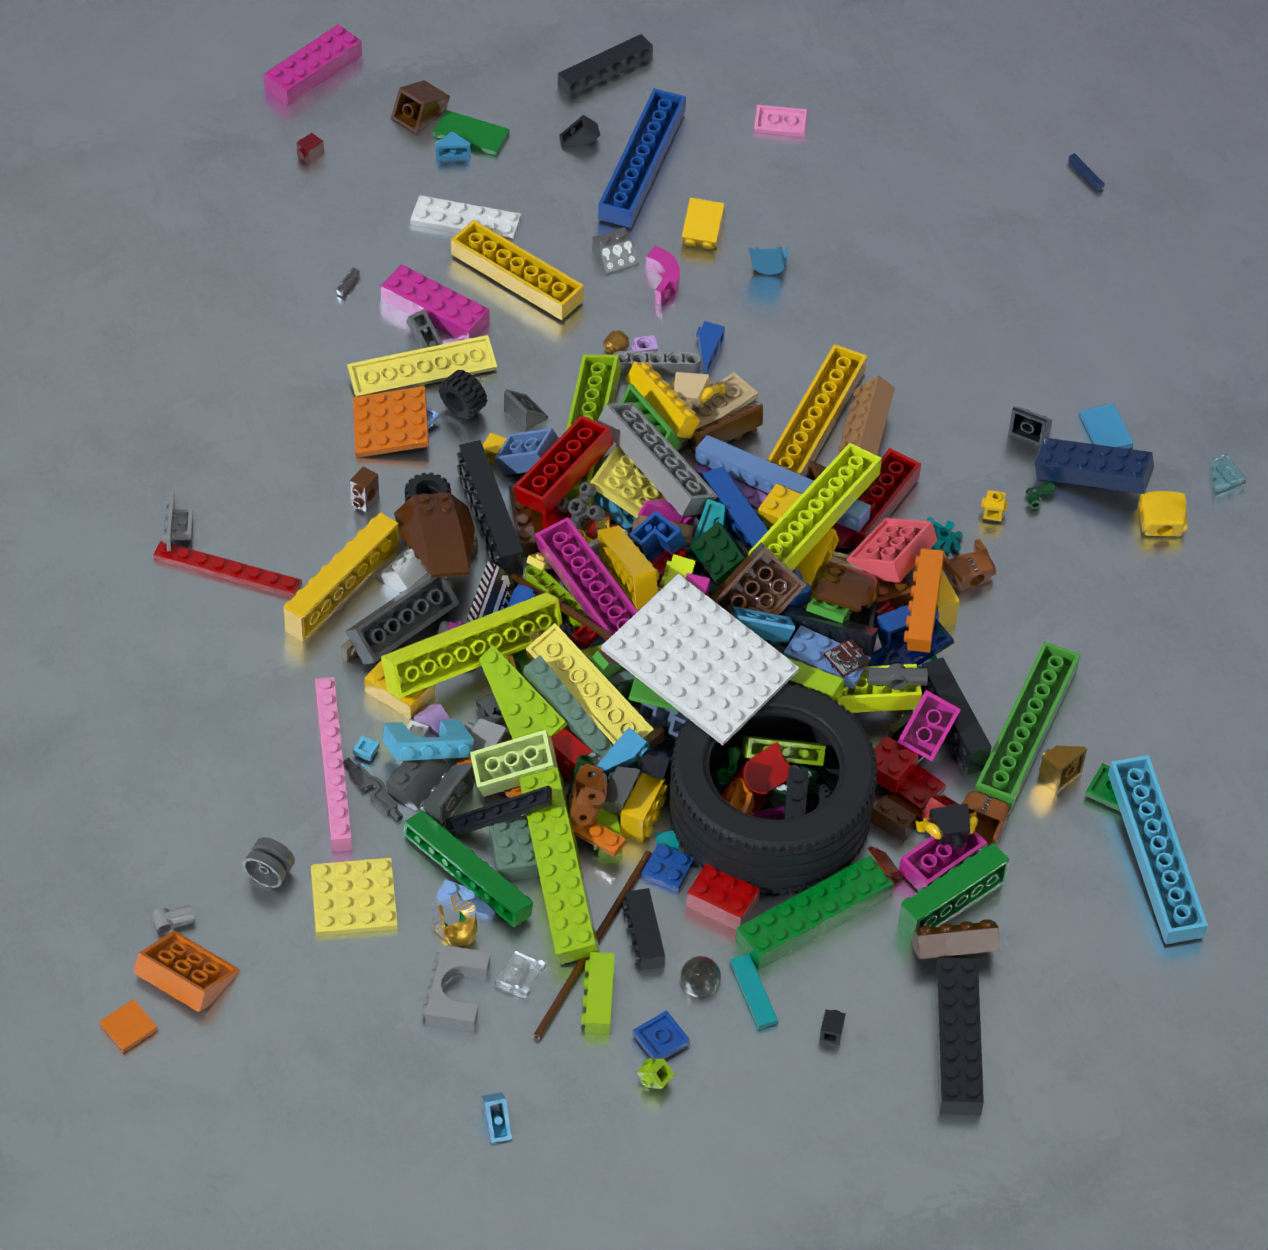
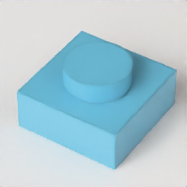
M361 736L353 748V755L371 761L380 747L379 742Z

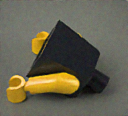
M966 803L930 809L929 821H927V818H924L922 822H915L918 832H928L932 837L938 839L941 845L951 844L954 851H961L965 847L963 842L969 841L970 834L974 833L978 819L976 812L969 814L968 804Z

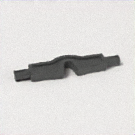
M349 757L347 760L345 759L343 764L347 766L350 777L357 783L361 791L365 792L375 788L370 794L371 801L386 815L391 814L396 821L402 820L403 815L397 810L398 805L395 800L386 792L385 784L379 778L370 775L360 763L356 765Z

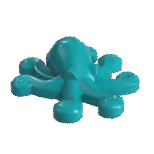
M928 517L926 521L933 523L938 540L931 547L932 550H942L946 555H949L952 544L955 552L960 551L961 545L957 540H961L963 534L960 531L956 533L950 531L955 527L954 523L948 520L944 527L940 523L935 522L932 517Z

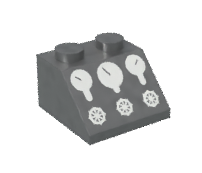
M625 227L592 237V252L606 275L639 266L632 238Z

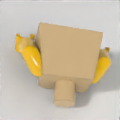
M676 372L675 380H671L672 383L669 385L672 390L678 393L677 396L687 403L686 405L690 409L702 408L704 403L714 394H725V384L719 385L718 382H715V385H713L709 374Z

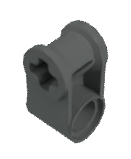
M493 693L476 701L480 714L487 721L506 728V722Z

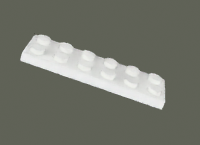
M419 195L410 224L459 233L472 220H475L513 243L521 220V214Z

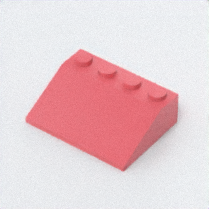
M885 517L849 555L847 562L873 574L883 581L901 582L915 566L916 556H920L921 548L931 549L938 541L933 523L931 521Z

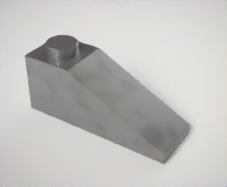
M425 309L408 316L407 324L421 348L442 345Z

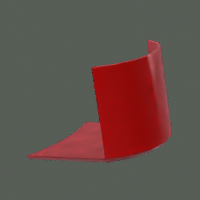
M778 741L746 762L743 778L746 785L756 793L768 794L769 791L785 782L788 769L792 767L783 756Z

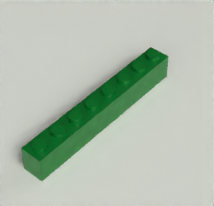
M421 810L404 821L403 835L467 889L474 892L480 900H483L510 925L515 927L532 915L533 901L528 896H525L514 884H511L500 873L490 867L486 861L479 858L473 850L467 848L458 838L450 834L432 816Z

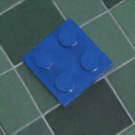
M658 843L641 873V878L678 892L694 864L693 857Z
M667 1010L632 1031L633 1036L651 1058L666 1059L690 1045L691 1041Z

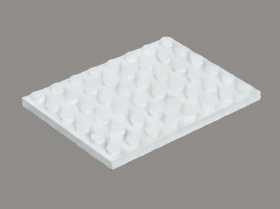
M679 574L601 647L603 652L721 745H724L799 671V667Z

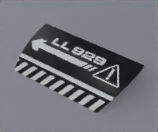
M490 562L486 563L467 617L468 622L507 608L512 593L518 584L506 571Z

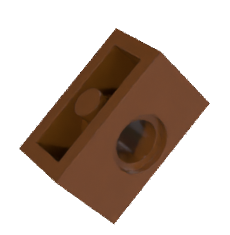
M363 466L351 478V505L367 512L379 499L377 473Z

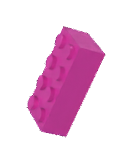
M974 831V833L970 834L969 841L963 842L964 849L954 851L951 844L941 845L938 839L931 836L901 857L899 872L919 891L921 888L931 885L936 878L946 875L951 868L961 865L966 858L978 854L983 847L987 846V842Z

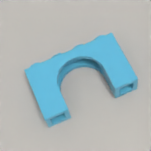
M459 719L440 720L439 737L436 738L417 736L411 733L403 722L384 723L382 741L396 761L471 757L470 752H473L474 739Z

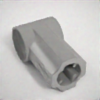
M191 905L172 910L159 908L152 913V919L159 935H167L176 927L195 923Z

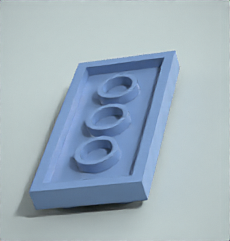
M804 626L799 627L783 655L792 660L801 661L813 668H819L824 672L839 676L844 680V685L851 689H854L871 660V657L866 656L869 660L868 662L843 674L825 654L830 650L835 651L838 648L844 654L840 652L837 657L840 660L845 659V661H849L847 657L850 656L840 646L842 644ZM843 645L846 648V650L853 656L850 664H852L853 658H855L853 655L855 652L851 651V648Z

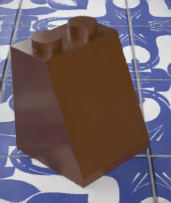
M425 80L400 87L391 118L417 134L446 111L450 95Z

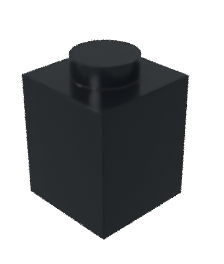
M825 1009L819 1041L840 1045L846 1013Z

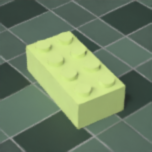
M546 730L470 752L477 788L483 796L520 786V777L558 768L553 742Z

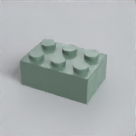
M527 815L490 825L489 835L496 872L500 873L509 882L538 878V867Z

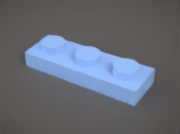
M445 879L437 893V899L452 904L450 897L458 892L463 900H471L473 902L476 914L491 920L493 919L496 912L483 900H480L474 892L465 886Z

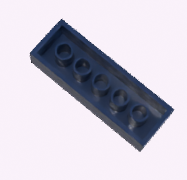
M1052 438L1044 439L1035 461L1036 477L1039 480L1145 494L1154 469L1153 452Z

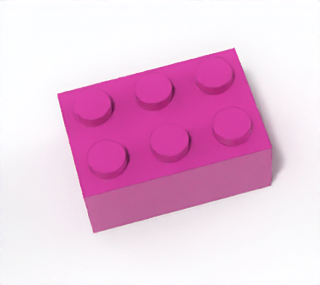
M925 690L897 742L933 761L961 708Z

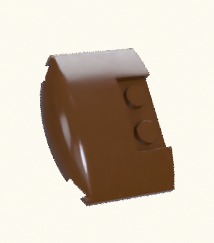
M830 561L822 579L819 581L814 598L860 612L861 606L869 608L876 601L879 593V584L873 574Z

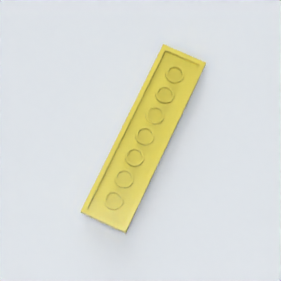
M485 335L347 364V369L355 397L441 382L456 370H464L471 375L497 370V363L489 337Z
M555 623L526 648L527 652L534 659L540 655L543 657L613 745L628 727L644 740H647L655 733V730Z

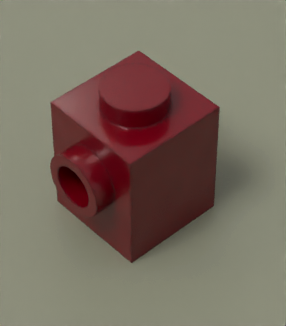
M310 133L297 142V155L307 163H311L324 154V141L314 133Z

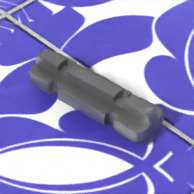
M351 268L336 288L337 295L344 296L359 277V269Z

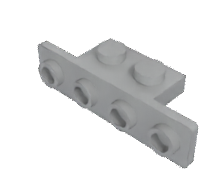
M170 490V496L166 497L165 520L168 521H164V532L167 533H163V544H167V551H171L172 540H191L193 510L175 509V490Z

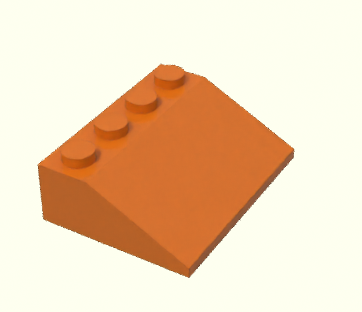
M174 930L138 953L133 973L153 984L159 990L171 995L176 1000L186 1004L191 1009L201 1012L215 1001L236 977L240 969Z

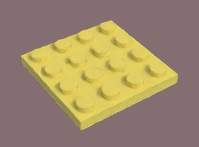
M616 444L590 482L596 487L597 492L636 518L645 501L666 499L655 488L654 484L645 477L644 473L635 466L634 462L623 452L618 444Z
M391 858L310 864L316 937L398 930Z

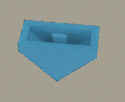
M450 132L435 144L436 159L470 158V142L454 132Z

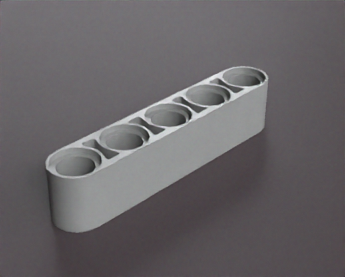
M617 351L613 354L619 355L621 375H628L634 361L640 363L643 361L648 362L652 365V369L661 376H675L676 372L697 374L700 372L701 357L696 352Z

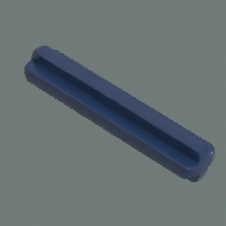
M1075 153L1069 156L1068 161L1097 191L1104 189L1105 183Z

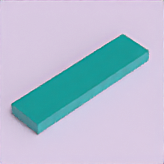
M750 954L730 959V965L758 1030L778 1024V1018Z

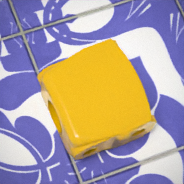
M1153 491L1140 494L1138 514L1142 532L1146 536H1181L1183 532L1187 531L1185 494L1172 491Z

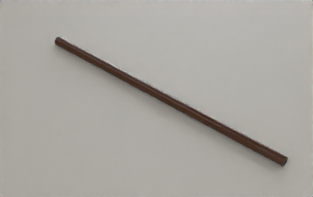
M516 573L511 575L517 584L534 590L533 594L536 596L546 593ZM559 601L560 611L604 639L608 640L613 635Z
M645 851L596 931L598 944L621 908L622 900H625V891H631L652 855L650 851ZM590 957L580 959L534 1032L533 1037L535 1039H541L585 967L586 960H589Z

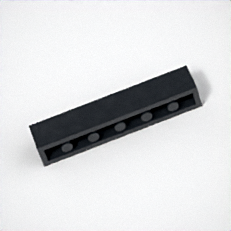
M642 34L637 35L559 72L558 86L569 97L578 94L653 58V45Z

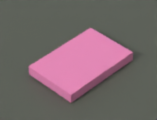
M757 105L754 133L805 138L808 109Z

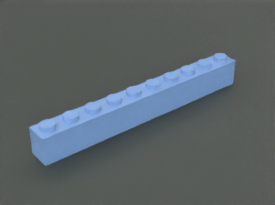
M706 435L696 447V462L712 469L723 466L726 472L731 474L732 478L766 493H770L775 484L803 494L814 482L809 478L709 435ZM856 500L836 523L859 532L870 518L871 505Z

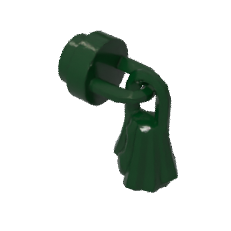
M1049 481L1026 489V494L1029 495L1026 499L1028 506L1032 509L1039 508L1042 503L1039 494H1054L1056 485Z

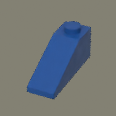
M704 321L702 327H699L696 333L703 374H708L725 335V326Z

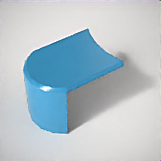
M782 246L772 249L748 247L753 268L765 275L779 274L786 268L789 246L784 251H782Z

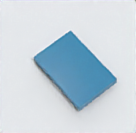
M1114 403L1080 410L1079 416L1093 444L1126 449L1133 447L1134 442Z

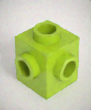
M658 1058L646 1059L642 1063V1067L637 1071L642 1084L647 1088L662 1089L675 1076L665 1059Z

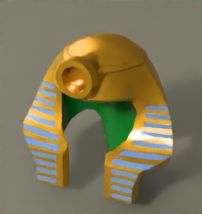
M456 892L450 898L453 909L460 911V922L452 925L446 924L442 905H438L432 909L433 929L448 945L466 947L472 944L477 935V916L473 902L471 900H463L460 893Z

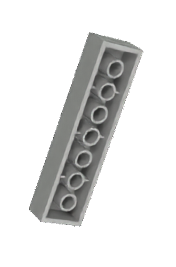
M633 402L605 405L597 422L611 428L613 441L629 456L635 466L654 484L655 488L663 494L681 516L702 514L707 499L716 501L717 494Z

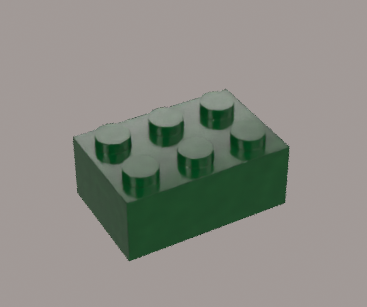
M719 521L689 545L717 585H721L747 558L731 533Z

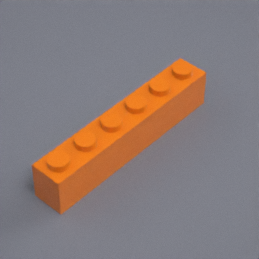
M921 548L920 556H916L915 567H918V571L914 570L913 582H916V585L911 587V597L914 598L909 601L908 612H911V616L907 615L906 627H909V631L905 630L904 642H907V650L930 653L943 568L944 551Z

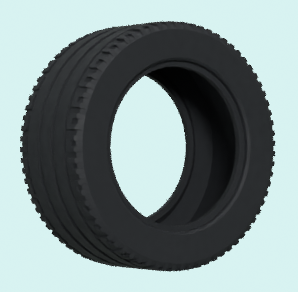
M786 683L724 745H721L688 719L677 736L671 761L670 818L676 839L679 841V845L683 847L685 854L687 853L690 857L692 856L693 863L699 865L701 870L707 863L730 876L760 888V893H763V895H767V893L785 895L788 892L789 894H793L795 891L802 892V890H807L849 866L852 860H855L857 854L860 853L869 833L877 783L875 751L869 735L866 734L865 728H862L860 721H857V718L854 715L852 716L849 710H845L843 705H839L838 701H833L831 697L824 696V693H818L814 689H807L808 687L805 686L799 687L797 684L790 685L791 683ZM748 735L813 742L826 746L823 766L802 765L816 771L825 784L833 790V793L820 807L810 813L791 819L770 820L754 817L736 809L719 794L713 783L716 780L715 773L718 769L729 768L728 749L737 746L742 750L743 736ZM740 755L738 762L746 760L748 758L744 757L743 755Z

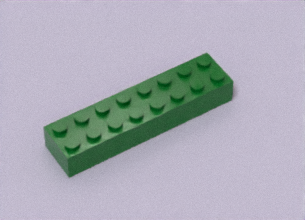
M869 855L738 926L736 929V942L745 954H750L753 964L760 970L892 897L894 883L872 856Z

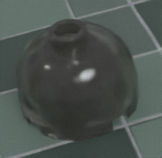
M706 956L691 958L685 962L681 970L680 981L682 989L688 995L695 998L712 996L717 992L721 983L719 966Z

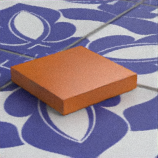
M134 999L99 1021L100 1026L123 1053L158 1031L156 1024Z

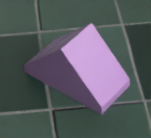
M441 704L426 705L413 716L417 722L429 726V731L439 737L440 720H451Z

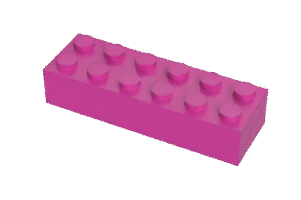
M337 24L263 74L264 89L288 106L361 57L362 42Z
M402 264L381 285L382 301L409 315L425 309L434 328L459 341L478 337L490 324V309Z

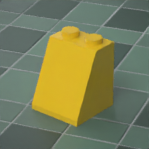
M690 197L682 232V243H685L687 246L699 245L705 249H717L726 217L725 204Z

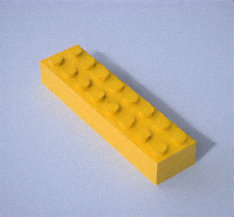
M472 220L451 239V255L560 320H563L584 300L583 284L475 220Z
M380 512L369 521V524L364 529L359 530L353 540L348 541L345 547L339 553H336L333 559L328 564H325L315 577L313 576L303 589H299L296 595L285 603L283 607L285 631L304 642L399 547L398 523Z

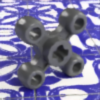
M583 482L580 485L579 498L571 501L567 497H563L556 505L557 509L561 512H570L572 514L571 522L577 530H582V520L590 518L599 522L605 517V511L601 507L589 505L590 498L594 497L597 491L596 487L590 482Z

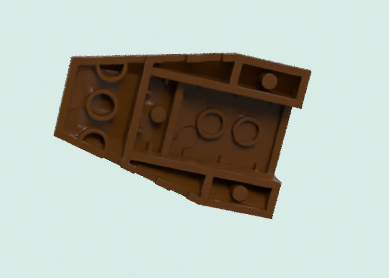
M440 492L438 494L413 495L394 512L400 537L402 540H406V545L414 551L415 557L421 560V565L431 578L470 574L475 526L467 505L451 493Z

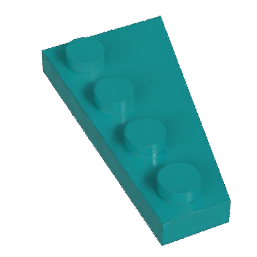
M707 499L693 542L718 521L725 526L727 505ZM704 567V571L702 574H704L707 578H710V580L714 582V580Z

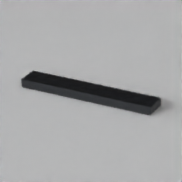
M548 785L446 819V829L454 837L552 806V788Z

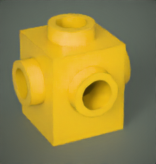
M987 490V496L982 498L981 508H985L983 519L1002 521L1003 511L1007 512L1008 501L1005 500L1006 493Z

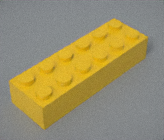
M620 526L597 530L600 561L637 610L641 609L660 591L657 586V580H659L658 570L654 569L651 562L646 559L645 555L640 552L639 547L635 546L633 540L627 536V533Z

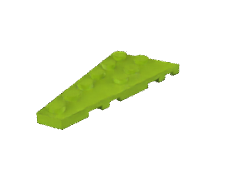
M493 645L479 658L512 739L546 730L552 738L568 725Z

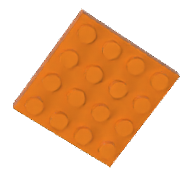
M425 386L353 397L355 454L357 458L429 446Z

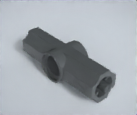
M899 663L892 664L888 668H867L868 685H889L890 688L895 690L903 689L906 685L927 686V668H905L904 665Z

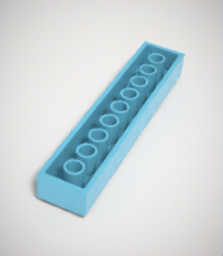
M1146 755L1112 761L1108 776L1165 945L1204 938L1208 924L1150 756Z

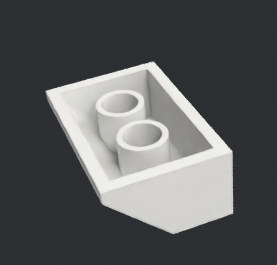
M407 546L376 577L394 590L403 592L424 576L427 571L421 565V560L415 557L414 551Z

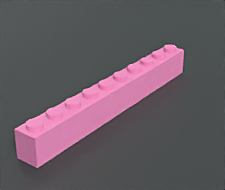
M334 677L315 679V690L332 853L351 852L352 839Z

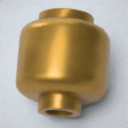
M620 330L610 332L603 341L605 354L613 355L617 351H626L629 347L628 336Z

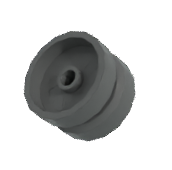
M266 837L259 838L252 847V851L249 852L243 861V868L259 884L270 888H277L282 884L286 874L295 864V857L280 842Z

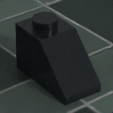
M582 115L559 136L563 148L590 145L600 136L598 123Z

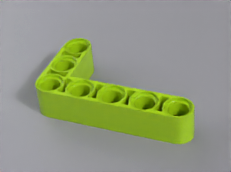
M533 565L526 567L525 580L544 592L557 597L560 602L589 619L575 598L545 570H540ZM561 611V617L565 623H572L577 630L582 626L581 623Z

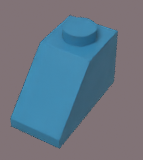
M499 1092L481 1096L491 1143L512 1139L506 1098L503 1093Z

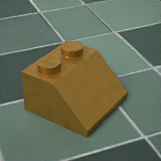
M1056 745L1051 750H1046L1041 757L1042 762L1039 767L1038 779L1054 793L1058 792L1083 771L1087 749L1082 746Z

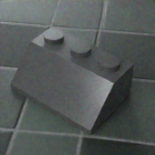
M444 759L403 761L386 782L387 793L395 801L416 812H420L421 802L429 797L432 788L439 784L444 772L449 771L451 767Z
M473 764L453 765L449 771L444 772L439 784L435 785L429 797L421 802L420 811L423 810L426 814L432 816L443 827L446 819L450 818L473 788Z

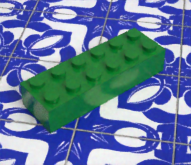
M994 843L988 847H983L975 856L966 858L961 865L951 868L946 875L936 878L931 885L921 888L913 897L906 898L901 903L898 927L911 940L914 929H920L921 926L938 927L1004 883L1010 859Z

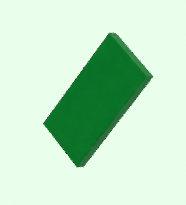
M449 110L445 111L433 131V137L443 139L450 132H454L470 142V148L495 156L509 135L508 128Z

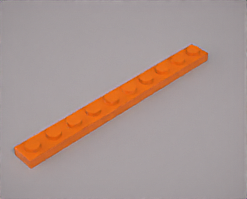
M471 757L461 758L456 765L472 764ZM521 786L504 790L500 793L512 798L522 794ZM572 820L576 836L613 857H616L627 843L625 838L595 821L592 825L580 826Z

